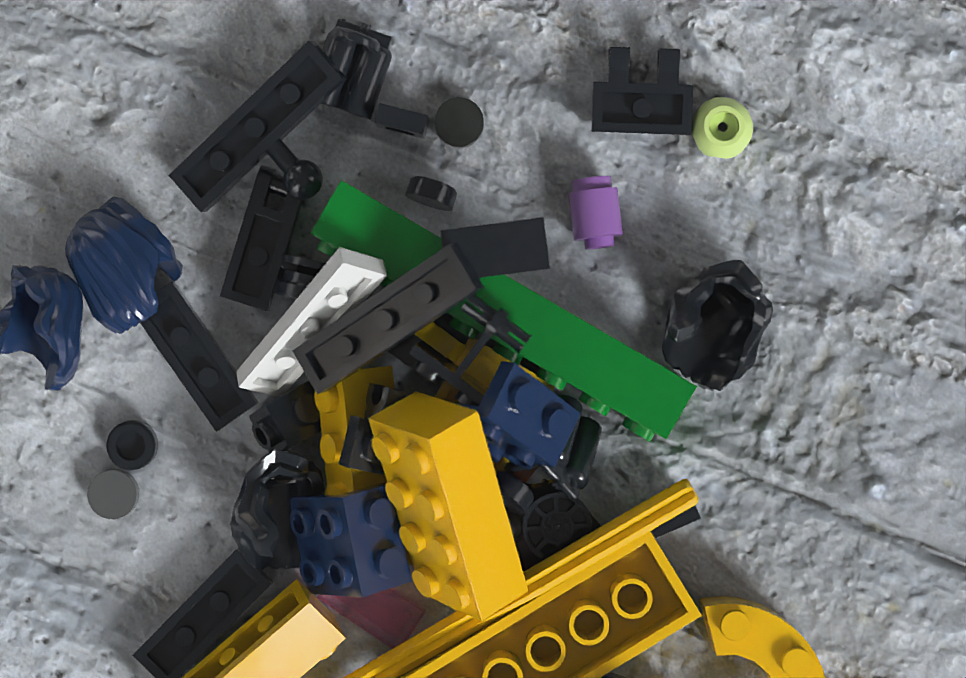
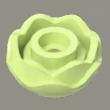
M715 97L705 101L696 111L692 118L691 133L698 149L703 154L709 157L729 159L740 154L750 142L753 134V122L746 107L737 100L727 97ZM720 123L726 124L727 130L725 132L719 131L718 125Z

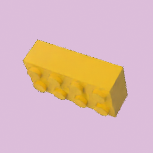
M416 391L368 418L374 436L372 447L384 469L388 482L385 486L386 493L391 503L395 506L401 525L399 536L403 545L409 551L414 568L412 578L419 592L425 597H430L480 621H483L528 592L478 411Z

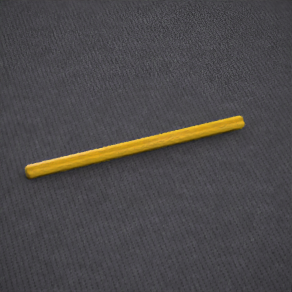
M681 479L524 571L523 574L528 592L483 621L456 611L343 678H399L696 505L699 498L694 487L687 479Z

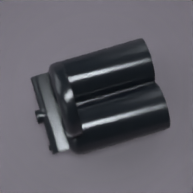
M338 19L336 27L326 36L322 50L347 79L321 104L371 120L392 59V53L389 48L393 37L371 30V25L362 23L359 26L347 22L346 19Z
M557 395L580 412V417L556 466L549 467L540 464H533L532 468L540 467L550 479H542V482L536 484H524L532 491L534 496L561 489L570 500L574 501L578 498L580 490L584 489L589 482L602 427L594 419L581 416L583 406L577 399L568 395ZM510 461L506 464L503 471L516 477L514 472L527 468L518 466Z

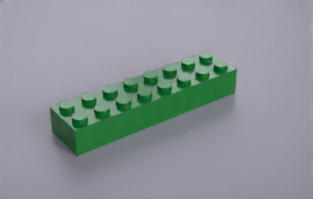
M342 180L311 231L312 235L321 239L316 249L330 257L340 247L383 260L387 276L379 285L384 288L443 249L441 237ZM506 275L479 278L484 288L475 293V295L497 311L500 308L506 310L509 313L507 318L532 335L528 342L525 343L509 332L512 337L525 345L520 353H517L515 349L496 335H493L492 339L497 342L492 351L517 365L520 364L523 357L540 366L536 372L537 377L563 391L567 383L583 391L578 399L580 402L604 416H607L611 408L623 414L625 418L621 425L651 442L655 434L664 439L668 438L697 388L696 385ZM466 299L447 312L453 316L448 325L475 340L479 332L483 333L485 327L460 310L467 302L481 314H483V311Z

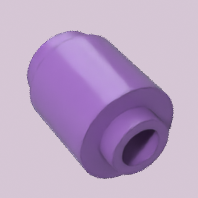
M594 176L573 180V192L569 193L568 197L574 241H584L585 250L615 246L614 237L622 236L623 229L617 187H612L611 176Z

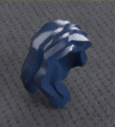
M113 196L98 209H93L81 217L72 229L65 245V255L69 267L77 280L92 316L115 334H122L128 331L132 326L135 327L141 321H146L157 312L159 304L154 289L157 266L174 282L182 275L183 265L176 259L175 250L170 241L161 233L156 224L145 219L136 208L123 198Z
M12 265V300L0 311V354L18 351L33 354L46 370L44 389L52 391L61 390L73 379L81 358L82 292L76 281L55 268H47L42 265L31 268L28 266Z

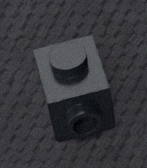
M310 381L294 388L249 415L253 424L252 432L256 441L262 448L268 450L269 453L275 449L288 450L321 431L320 413L314 398L315 390Z

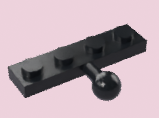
M309 40L168 176L200 212H207L268 154L284 172L283 184L286 191L297 199L312 198L320 191L323 184L320 168L312 161L299 160L282 140L336 90L347 77L315 41Z

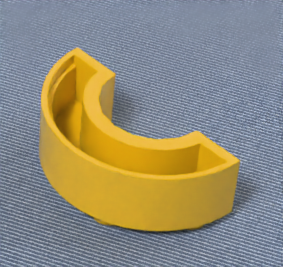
M713 596L699 599L710 647L716 656L738 655L755 661L765 671L767 678H826L820 661L809 643L787 620L775 611L757 602L739 597Z

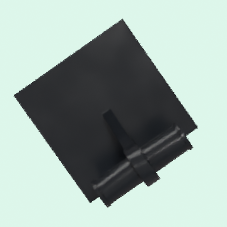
M474 294L468 298V301L483 311V314L467 302L460 311L465 312L485 327V330L459 367L423 340L415 344L409 354L418 359L413 367L427 379L437 385L442 379H445L459 390L455 398L461 404L479 406L488 388L465 371L493 335H496L515 349L517 353H520L525 345L512 337L509 332L525 343L528 342L532 335L507 318L509 313L506 310L500 308L497 311Z

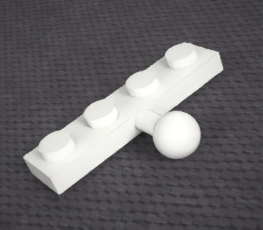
M339 247L236 371L238 386L277 397L284 395L304 372L292 350L362 304L387 276L383 260Z

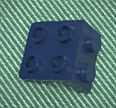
M501 361L479 406L454 403L478 411L492 462L498 463L501 458H506L512 463L527 469H531L533 464L549 467L556 466L581 414L519 365L506 361Z
M386 483L376 484L341 495H300L291 499L290 506L292 512L290 514V524L294 534L297 536L301 557L300 574L311 594L363 598L412 582L406 549L399 536L401 525L395 506L387 496Z

